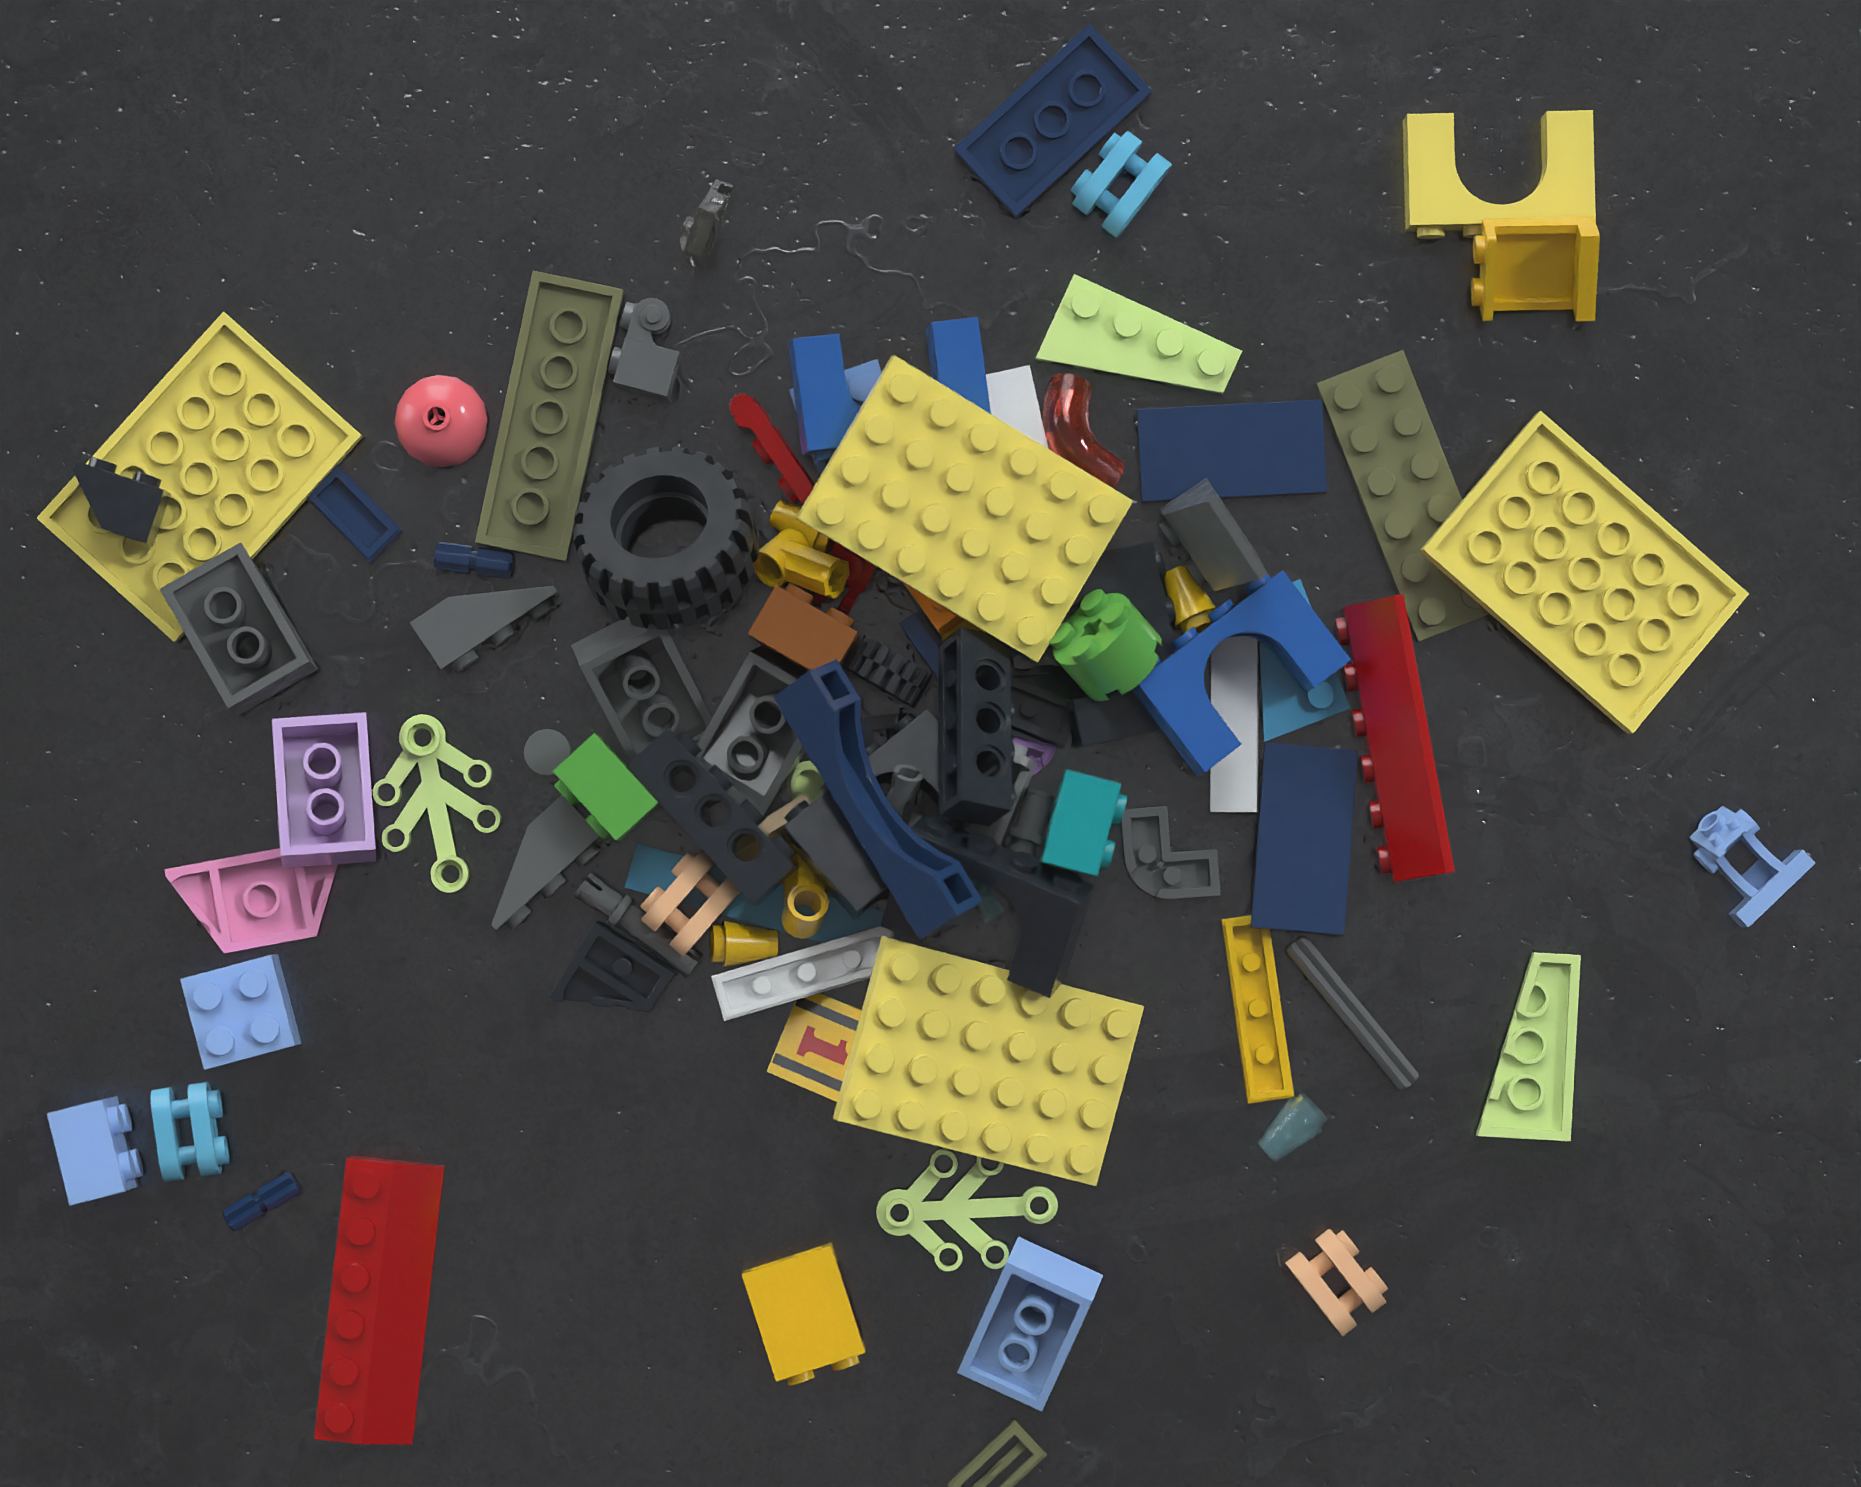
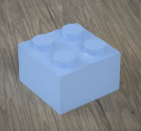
M278 954L264 956L180 979L204 1070L302 1044Z
M117 1096L47 1113L69 1205L139 1187L137 1177L143 1176L142 1162L138 1150H130L126 1132L132 1131L131 1118L126 1104L119 1105Z

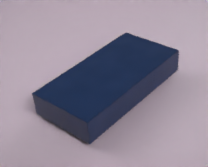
M338 464L306 498L369 563L403 532Z

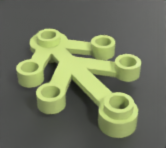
M424 714L415 715L409 718L401 727L399 742L403 751L386 777L376 782L372 795L375 802L381 806L390 807L397 804L402 795L400 786L417 763L422 782L395 823L384 829L381 837L382 843L386 849L392 852L405 850L411 842V831L425 810L428 809L438 858L431 868V880L439 890L453 893L461 890L467 884L469 868L465 861L456 855L446 804L472 820L475 828L483 833L496 831L501 825L502 817L497 808L490 805H481L440 777L437 758L463 773L466 783L475 788H482L490 783L492 769L485 761L473 760L446 742L445 729L436 718ZM421 729H427L432 736L431 742L425 747H420L415 742V734ZM475 765H481L486 770L485 779L479 783L473 782L469 776L471 768ZM384 784H391L395 788V796L388 802L381 800L379 797V789ZM485 810L492 811L496 817L494 825L490 828H483L479 823V815ZM394 829L401 830L405 836L403 844L399 847H393L388 842V835ZM448 865H454L459 870V878L454 883H448L443 878V870Z
M941 1149L931 1156L930 1165L908 1190L894 1189L882 1196L877 1205L876 1215L880 1226L886 1232L896 1236L910 1234L935 1257L937 1266L944 1271L956 1270L961 1265L963 1259L962 1251L954 1243H945L924 1222L925 1220H944L981 1254L982 1261L987 1267L999 1269L1008 1260L1009 1251L1007 1246L1003 1242L989 1237L970 1218L1024 1215L1032 1223L1043 1224L1055 1216L1058 1202L1054 1193L1044 1186H1033L1027 1189L1021 1197L969 1199L989 1176L998 1174L1004 1166V1163L999 1162L995 1169L987 1170L982 1166V1157L977 1156L973 1167L942 1201H923L941 1178L950 1177L957 1170L958 1161L955 1154L950 1150ZM948 1155L951 1157L953 1166L948 1172H940L936 1169L934 1163L938 1156ZM1035 1197H1044L1048 1201V1209L1043 1214H1035L1030 1209V1203ZM903 1204L908 1208L909 1215L904 1221H896L891 1217L890 1211L894 1205ZM991 1246H999L1004 1251V1257L998 1263H992L986 1258V1252ZM946 1248L954 1249L958 1255L957 1261L953 1265H944L939 1258L942 1250Z

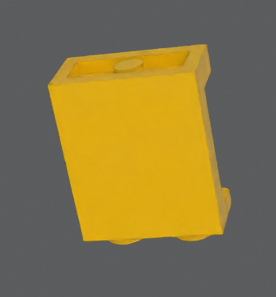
M1594 217L1482 219V236H1474L1473 260L1474 264H1480V278H1472L1471 302L1472 306H1479L1483 321H1493V311L1573 309L1576 321H1595L1600 235Z
M832 1242L742 1272L744 1284L776 1382L786 1379L788 1386L815 1378L814 1369L831 1364L832 1370L838 1371L860 1363L857 1355L865 1353L866 1348L861 1339L840 1274Z

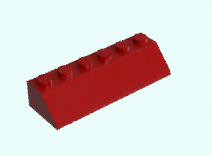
M1404 594L1345 606L1340 609L1341 618L1334 619L1337 641L1340 646L1347 645L1348 656L1351 659L1350 663L1343 666V674L1347 691H1355L1358 709L1351 710V717L1356 738L1364 737L1367 755L1359 757L1364 783L1372 782L1375 800L1368 801V810L1372 828L1381 829L1383 846L1376 847L1381 875L1389 874L1390 882H1398L1455 872Z
M354 1155L346 1158L314 1439L353 1444H413L445 1170L443 1165Z

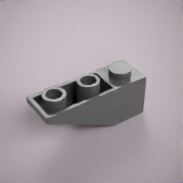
M554 586L452 596L446 598L410 622V624L439 668L447 671L452 667L455 673L475 662L479 658L475 651L490 641L496 647L518 632L514 625L527 616L536 621L556 607L553 599L559 596L560 593Z
M563 795L528 825L491 924L495 930H500L504 925L510 930L514 929L531 913L527 905L535 897L541 894L547 899L566 882L561 875L574 862L580 868L583 867L601 850L596 845L601 837L585 820L587 818L574 805L572 806Z

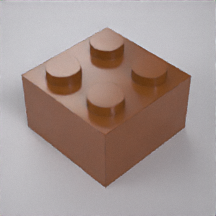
M789 583L786 590L775 585L748 635L751 640L765 646L808 672L835 659L842 666L858 639V632L852 629L855 624L852 618L833 607H829L825 614L812 606L814 602L812 595Z

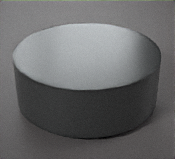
M542 729L533 733L528 738L524 747V757L527 765L534 772L544 776L556 775L553 770L571 755V746L567 738L560 732L552 729Z

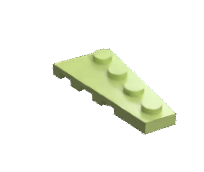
M1074 274L1035 360L1066 364L1092 371L1109 372L1124 377L1141 378L1162 382L1167 385L1222 395L1242 350Z
M1532 952L1476 1136L1571 1141L1581 955Z

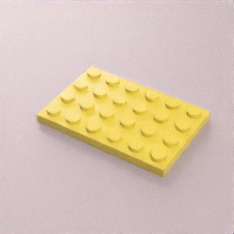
M223 311L92 456L118 465L115 474L132 479L134 472L137 471L161 479L159 488L171 493L154 546L102 529L76 476L59 492L37 519L172 641L177 643L185 633L160 589L240 542L253 559L307 500L308 495L346 457L363 436Z
M892 355L796 518L1033 661L1039 662L1049 645V641L1055 635L1133 503V500L897 356Z
M1542 411L1537 412L1419 551L1628 735L1635 732L1749 595L1746 590Z
M882 936L833 1119L1097 1186L1144 1006L1063 984L1048 998L1008 981L1010 970Z

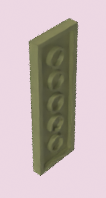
M532 271L475 543L563 562L568 561L573 528L576 524L574 515L581 500L624 297V289Z
M1398 351L1317 383L1316 388L1322 399L1323 406L1397 594H1404L1409 625L1416 642L1489 615L1488 611L1419 552L1460 504L1462 498L1404 351Z

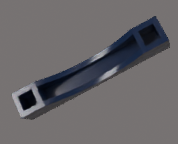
M837 659L808 671L773 697L781 709L785 720L791 726L807 752L809 760L816 767L830 790L833 800L839 805L854 830L858 841L863 845L880 873L882 881L888 886L903 911L906 921L920 940L946 927L983 902L960 862L939 852L921 839L899 817L886 799L872 771L865 749L861 725V699Z

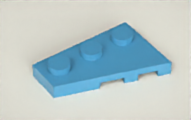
M1301 579L1293 581L1292 583L1310 605ZM1259 641L1263 742L1351 709L1337 672L1333 673L1317 687L1305 692L1277 654L1269 646Z

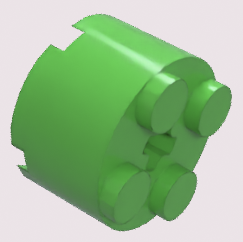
M1097 589L1088 593L1083 598L1080 608L1065 623L1060 624L1049 643L1053 646V655L1057 662L1091 699L1105 701L1110 700L1105 695L1106 693L1117 689L1123 695L1135 688L1148 676L1159 658L1154 652L1156 643L1162 646V639L1127 597L1119 593L1105 594L1103 590Z

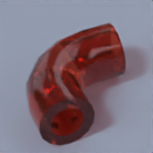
M1054 375L1049 380L1043 405L1042 423L1048 449L1111 488H1114L1121 478L1124 463L1122 459L1104 448L1091 431L1088 416L1094 391L1092 385L1086 379L1077 375Z

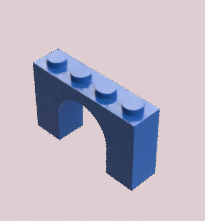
M978 317L931 322L925 328L932 378L991 414ZM839 333L792 339L787 345L802 456L815 454L816 462L830 461L860 410L852 399L846 385Z
M1284 571L1277 573L1273 577H1270L1267 573L1260 580L1247 584L1244 589L1249 595L1236 605L1228 599L1207 615L1212 623L1200 633L1194 627L1183 633L1171 643L1176 651L1163 661L1158 658L1156 665L1148 676L1132 689L1133 693L1196 776L1207 772L1242 745L1211 704L1204 686V670L1207 659L1221 641L1231 637H1249L1263 642L1277 654L1305 692L1317 687L1351 660Z

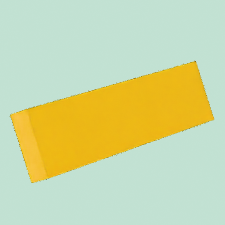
M1251 915L1221 919L1248 1104L1294 1097L1270 930L1250 928Z

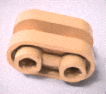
M703 850L697 856L688 851L671 871L677 877L676 880L666 891L658 886L640 906L647 912L641 920L654 932L665 922L678 933L669 945L681 956H684L741 892L728 877L720 884L708 874L715 863ZM696 887L709 899L689 919L677 907Z
M1328 1229L1315 1239V1242L1322 1250L1319 1255L1309 1262L1301 1252H1298L1285 1264L1343 1337L1357 1326L1350 1313L1362 1303L1371 1313H1374L1386 1303L1382 1294L1388 1288L1372 1267L1364 1272L1353 1257L1359 1253V1250L1343 1230L1335 1235ZM1332 1267L1337 1269L1351 1287L1350 1290L1338 1299L1321 1278Z

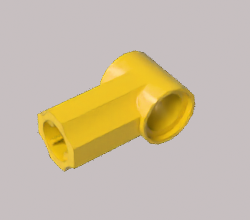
M790 528L782 530L759 549L758 558L753 563L756 576L769 587L774 588L775 585L781 587L788 581L832 599H835L844 591L846 580L850 575L848 562L811 548L808 540L800 532Z
M796 854L791 860L799 868L783 882L784 908L781 921L787 933L793 937L805 939L814 936L820 930L828 910L829 900L824 884L800 856ZM806 905L812 908L815 915L803 916L796 911L795 906Z

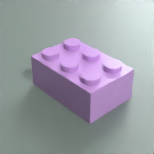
M366 712L272 719L282 867L292 868L375 862L376 848Z

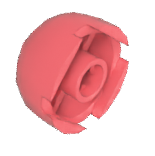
M435 375L420 379L405 391L397 404L394 424L399 442L411 457L426 466L445 468L461 465L477 454L486 439L488 419L485 404L472 386L457 377ZM444 411L446 416L439 415V412L442 413ZM432 413L434 414L433 419L430 418ZM438 421H443L442 424L435 425Z

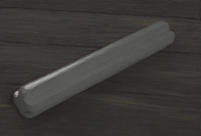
M1305 936L1294 941L1287 948V954L1398 1089L1404 1090L1413 1084L1419 1077L1418 1072L1315 946Z

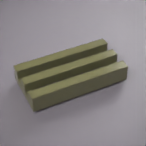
M1014 1420L955 1475L947 1485L949 1487H962L961 1485L1014 1435L1020 1441L971 1487H986L1018 1455L1028 1448L1033 1454L998 1486L1014 1487L1047 1456V1453Z

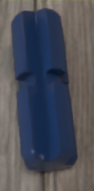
M448 542L437 543L433 558L434 567L437 569L469 573V569H475V574L506 579L510 578L514 565V556L510 551L479 547L478 551H472V546Z
M284 1173L257 1189V1194L250 1193L224 1209L222 1212L223 1218L232 1231H238L263 1216L266 1209L271 1211L298 1195L300 1189L294 1177L290 1173Z

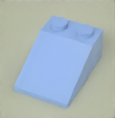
M1018 1237L957 1373L1039 1411H1043L1103 1275Z

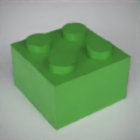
M594 733L553 770L560 779L554 786L572 806L576 807L579 803H582L589 810L591 815L585 820L603 840L608 841L613 837L616 841L622 842L662 805L631 773L624 761L603 738Z

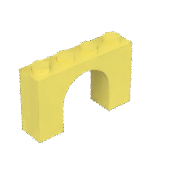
M1593 110L1545 112L1541 118L1542 171L1539 183L1534 192L1521 201L1504 205L1482 201L1472 195L1462 184L1455 166L1454 113L1407 114L1403 120L1405 231H1417V238L1436 239L1445 237V231L1463 230V237L1474 238V236H1482V219L1594 217L1596 222Z

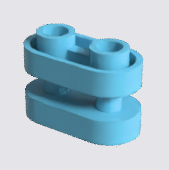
M1129 131L1122 137L1114 133L1098 154L1104 159L1094 173L1086 169L1071 189V192L1076 195L1072 205L1085 215H1088L1096 205L1109 214L1102 227L1116 238L1127 227L1172 166V163L1158 153L1149 163L1136 155L1143 142ZM1125 169L1135 176L1136 180L1122 198L1118 199L1108 190Z
M208 1082L189 1084L188 1099L176 1101L171 1087L151 1090L152 1118L163 1181L184 1180L185 1165L198 1164L201 1177L221 1174L222 1164H229V1149L226 1137H218L216 1118L223 1116L219 1090L211 1091ZM190 1117L194 1145L182 1147L178 1119Z

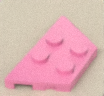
M280 848L164 869L166 878L225 954L317 937L338 864L283 868Z

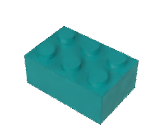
M1066 769L1061 775L1039 862L1091 877L1098 876L1099 869H1109L1115 847L1114 841L1107 840L1111 824L1117 825L1121 823L1127 801V796L1119 794L1121 784Z

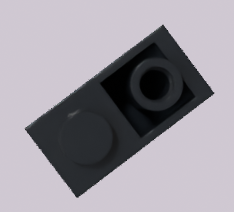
M92 456L88 464L75 460L72 470L101 528L108 532L154 546L171 493L159 488L162 480L137 471L134 472L132 479L115 474L118 465Z

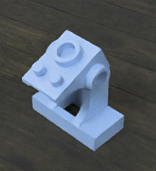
M1721 806L1717 811L1706 815L1699 823L1698 829L1689 838L1698 848L1693 855L1699 863L1712 874L1718 870L1744 897L1728 915L1740 927L1749 928L1815 862L1804 850H1794L1783 862L1779 861L1755 837L1754 834L1760 828L1746 812L1740 809L1734 813ZM1739 840L1758 858L1742 875L1724 857V854Z

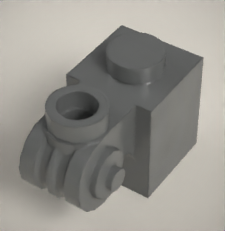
M647 298L636 304L626 302L620 329L627 330V335L622 348L614 347L608 373L615 375L613 383L618 388L670 401L681 355L679 351L657 346L653 342V335L664 333L671 324V315L663 301L657 298Z

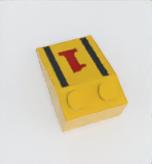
M822 993L795 1000L767 1072L837 1102L862 1010Z

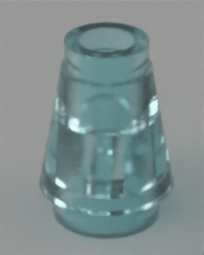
M1301 1093L1296 1099H1288L1264 1133V1136L1258 1141V1144L1273 1160L1278 1162L1283 1156H1286L1322 1132L1320 1126L1327 1121V1118L1313 1101Z

